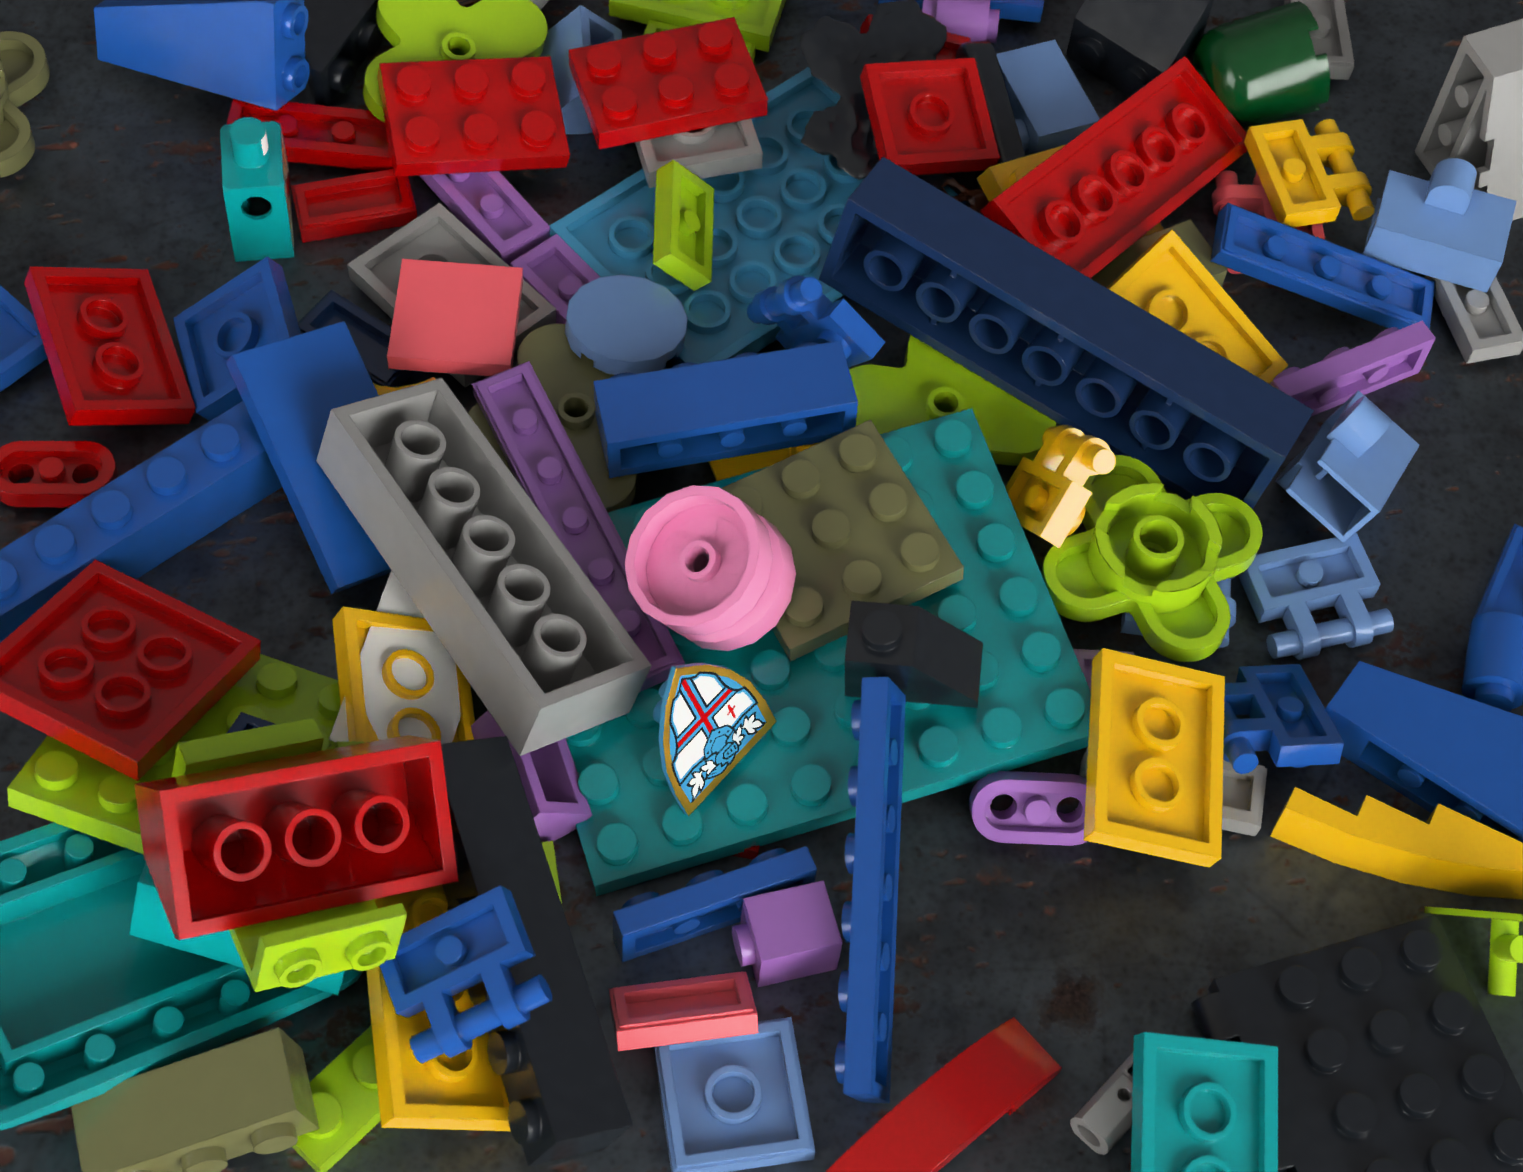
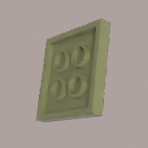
M871 420L721 488L741 499L758 515L764 517L777 527L791 547L796 570L792 598L779 622L772 628L790 662L848 634L851 600L910 605L963 580L964 566Z

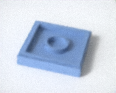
M791 1017L758 1021V1033L653 1047L671 1172H732L814 1160L815 1146Z

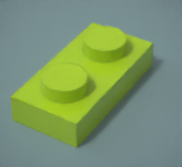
M672 160L656 171L653 264L693 291H696L712 282L714 188L681 164Z
M372 1026L365 1030L309 1082L319 1129L297 1136L298 1142L292 1148L316 1172H327L381 1121Z

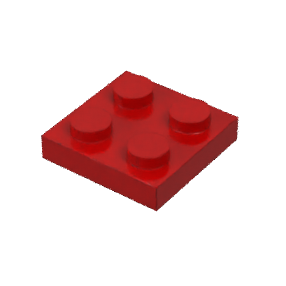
M975 57L865 64L860 80L879 161L882 157H885L914 175L984 171L998 163L1000 156Z

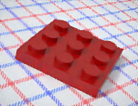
M94 560L0 643V711L139 781L260 660L261 640L106 564Z

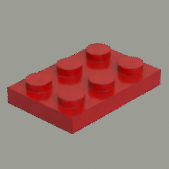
M734 17L568 50L569 67L599 150L767 115V95Z
M551 56L379 63L377 78L394 177L567 167L570 152Z
M29 267L24 285L69 426L190 423L196 407L148 269Z

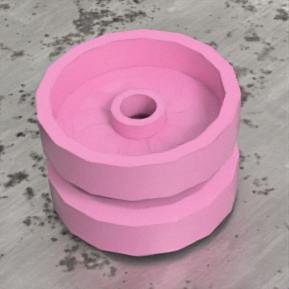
M692 485L668 493L643 514L630 536L624 563L628 589L644 613L703 649L731 651L753 644L774 628L791 602L796 577L791 547L777 527L764 517L758 515L741 499L719 487Z

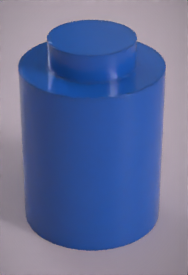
M1493 611L1480 614L1471 621L1462 682V694L1464 697L1508 712L1523 705L1522 616L1510 612Z

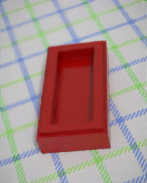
M393 169L290 185L302 243L401 227L417 218V210L409 177H394Z

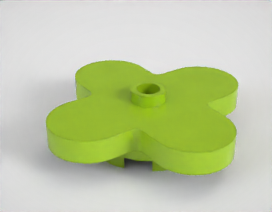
M378 0L376 11L377 25L393 48L380 54L369 64L363 86L365 104L377 119L385 123L377 78L379 63L540 57L548 31L546 18L542 11L530 0H481L470 7H463L456 0Z
M910 335L904 367L897 368L867 364L849 369L858 400L856 426L871 420L879 434L972 408L995 464L1018 466L1023 456L1032 461L1034 460L1043 445L1042 436L1048 428L1056 426V421Z
M1115 455L1116 464L1111 472L1089 475L1083 485L1084 488L1092 492L1085 505L1086 511L1082 521L1087 531L1066 537L1060 548L1053 545L1045 557L1041 574L1058 614L1079 622L1098 621L1126 612L1132 615L1149 646L1162 656L1180 662H1194L1205 659L1212 655L1221 645L1231 619L1228 602L1217 582L1241 574L1253 563L1263 537L1261 522L1249 505L1228 494L1207 493L1196 497L1192 496L1185 500L1176 494L1167 493L1164 484L1161 483L1157 474L1148 465L1129 456Z

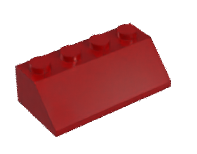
M407 735L134 784L144 858L173 934L178 940L458 882L441 740Z

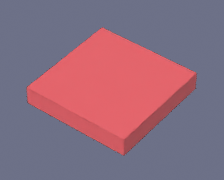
M402 259L387 352L388 369L493 376L512 368L523 287V268Z

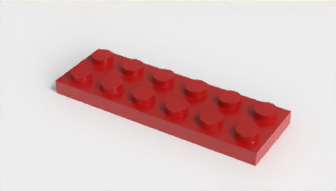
M1184 56L995 197L980 212L983 216L1091 279L1248 150L1244 143L1247 133L1186 56Z

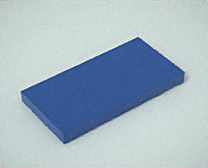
M345 321L233 354L226 362V365L330 593L334 594L390 573V567L316 461L331 409L379 396Z

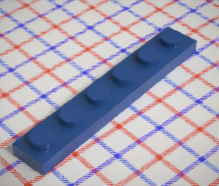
M889 677L862 678L861 700H854L851 709L852 733L855 740H859L858 766H851L848 775V795L851 805L856 807L855 833H848L845 841V863L848 873L853 874L852 901L844 903L841 917L843 938L846 943H850L849 970L841 972L838 984L839 1005L841 1011L847 1013L845 1041H839L836 1048L835 1073L838 1082L843 1084V1094L862 1103H890L906 695Z

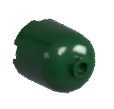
M1301 1L1285 4L1221 24L1206 31L1198 41L1193 56L1194 68L1242 128L1320 110L1319 104L1326 103L1329 100L1330 72L1328 57L1326 53L1315 55L1309 32L1317 30L1318 24L1308 6Z

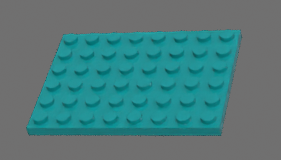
M970 408L880 434L964 566L963 580L909 606H919L983 643L978 708L906 702L902 803L974 782L995 772L1010 771L1088 747L1090 688L973 409ZM764 468L702 486L723 488ZM663 497L607 512L626 549H628L630 536L643 514ZM667 627L685 664L702 662L727 667L749 680L765 699L777 722L689 816L683 813L674 798L661 765L658 740L660 724L653 719V710L655 705L662 699L659 695V688L664 682L639 692L629 713L565 738L579 775V790L587 799L592 812V816L586 821L577 823L576 828L596 896L744 852V849L751 848L754 845H767L856 817V807L851 805L848 795V775L851 766H858L859 740H855L852 733L851 709L854 700H861V697L845 696L847 635L790 662L772 629L753 644L731 651L703 649Z

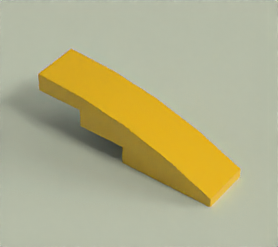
M1295 787L1270 837L1335 864L1399 883L1469 896L1523 899V843L1439 803L1427 821L1423 822L1366 795L1354 815Z

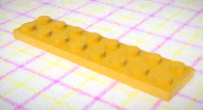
M343 606L332 619L340 705H342L345 696L348 739L352 742L365 743L379 741L366 715L360 653L370 626L434 631L425 618ZM408 649L397 650L383 664V681L387 688L398 697L409 700L419 699L425 696L433 687V669L429 662L415 651ZM400 658L416 661L425 671V686L419 690H410L401 686L393 676V662ZM456 664L461 717L452 742L474 740L471 725L475 722L471 685ZM410 707L400 710L390 720L387 727L388 739L401 737L398 730L399 721L404 718H416L427 725L432 739L441 740V731L435 719L427 712L418 708ZM442 885L374 899L378 908L399 903L403 904L407 912V918L402 934L447 912L448 902ZM380 966L366 970L381 1128L511 1131L508 1121L510 1104L502 1078L494 1072L488 1058V1033L473 1039L472 1048L459 1055L449 1058L444 1053L421 1064L413 1054L410 1046V1037L431 1027L426 1011L424 1010L409 1018L396 1014ZM468 989L453 996L459 1013L475 1006L470 999Z

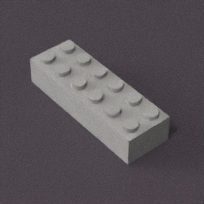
M443 378L331 409L317 456V463L519 756L629 713L652 665Z

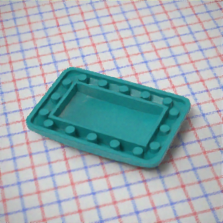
M55 822L0 841V1130L12 1128L102 1095L128 1078L213 1050L334 994L304 985L296 988L280 986L255 992L245 968L129 935L137 884L146 864L144 854ZM347 970L340 991L355 983L363 971Z

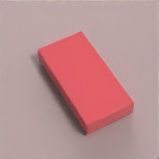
M741 971L609 989L610 1010L618 1051L758 1033V1015L747 972Z

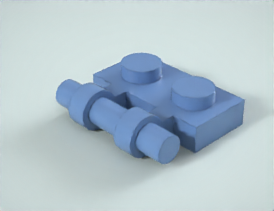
M1357 532L1344 543L1337 537L1257 554L1249 568L1238 575L1258 623L1282 618L1287 628L1286 631L1267 636V649L1273 659L1291 655L1298 660L1318 656L1321 648L1343 643L1350 648L1370 644L1374 636L1391 633L1394 629L1393 617L1387 608L1368 612L1363 602L1364 599L1374 597L1381 584ZM1335 607L1339 619L1315 624L1310 613L1311 611Z

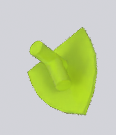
M1425 906L1424 913L1491 919L1487 994L1515 997L1517 963H1523V935H1519V921L1523 922V914Z

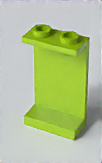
M312 717L177 743L172 777L321 751L324 737L315 718ZM374 899L230 929L229 932L255 992L280 986L296 988L308 984L317 977L350 969L358 971L370 970L387 960L395 959L407 912L402 903L378 908Z

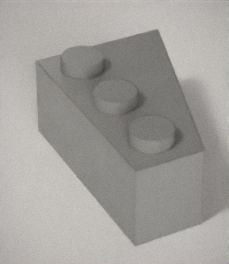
M1523 19L1463 36L1415 149L1416 155L1430 175H1432L1437 163L1444 159L1458 158L1471 163L1477 171L1474 189L1517 201L1513 220L1523 217Z

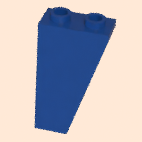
M104 0L94 7L97 57L100 61L275 111L279 110L306 88L310 67L305 59V31L308 25V10L304 6V0Z
M1359 661L1325 708L1344 741L1341 756L1430 813L1433 812L1439 803L1523 843V716Z

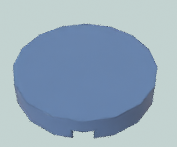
M622 274L599 277L581 286L569 300L565 335L571 350L580 359L581 353H583L587 358L593 360L594 368L613 375L626 372L639 374L662 370L666 368L668 360L674 356L676 358L679 356L684 347L688 318L681 301L666 287L643 277Z

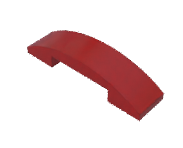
M1013 1017L973 1043L923 1082L858 1139L825 1172H938L1004 1114L1008 1113L1011 1115L1057 1076L1062 1067Z

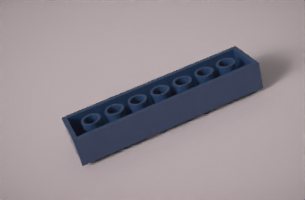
M885 157L880 159L847 199L819 277L820 281L1057 423L1075 427L1085 435H1092L1104 440L1114 455L1129 456L1142 461L1157 474L1164 487L1184 499L1207 493H1223L1242 500L1253 509L1314 412L1313 409Z

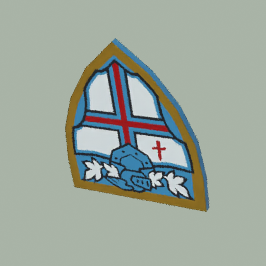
M702 662L671 666L668 680L659 688V695L662 699L655 705L653 710V719L660 724L658 740L662 770L674 798L687 816L701 804L777 722L767 702L749 680L727 667Z

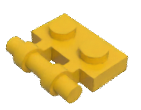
M1303 119L1250 126L1248 128L1244 143L1278 222L1293 228L1334 222L1341 205L1349 208L1353 219L1356 221L1365 220L1373 215L1375 208L1370 199L1373 189L1366 174L1357 170L1352 159L1355 149L1349 136L1344 132H1340L1335 120L1325 119L1319 122L1314 128L1316 134L1314 136L1309 135ZM1324 166L1331 168L1333 175H1327Z
M1069 425L1048 428L1042 436L1043 445L1034 460L1032 461L1023 456L1005 487L1021 526L1058 548L1061 547L1067 536L1073 534L1083 521L1086 511L1085 505L1092 495L1091 491L1083 487L1089 475L1107 474L1114 469L1116 464V457L1104 440L1092 435H1085L1081 430Z

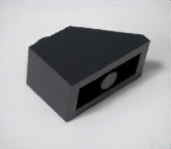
M851 600L845 653V696L861 697L862 678L889 677L906 695V702L978 708L983 643L919 606Z

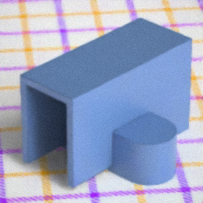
M1448 158L1437 163L1429 181L1390 170L1382 199L1377 198L1375 212L1371 219L1362 254L1395 267L1487 293L1503 263L1517 201L1474 189L1477 176L1475 167L1471 163L1458 158Z
M1358 390L1323 422L1309 445L1283 469L1275 482L1344 543L1381 511L1420 445Z

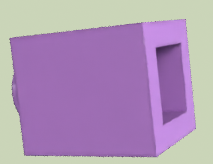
M824 880L744 898L741 923L732 926L733 942L741 967L752 966L758 988L837 969L843 942Z

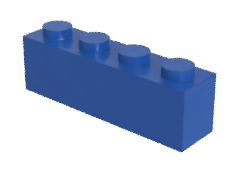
M841 340L821 344L807 342L791 349L761 354L746 352L730 359L700 364L686 362L675 365L670 369L639 374L626 372L616 374L609 379L593 381L595 416L609 478L820 443L856 426L858 400Z

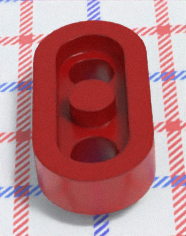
M14 441L0 447V501L8 506L69 508L119 477L112 453L108 448L97 442ZM24 477L32 478L28 483H16ZM85 478H95L94 480L87 483H79L81 480Z

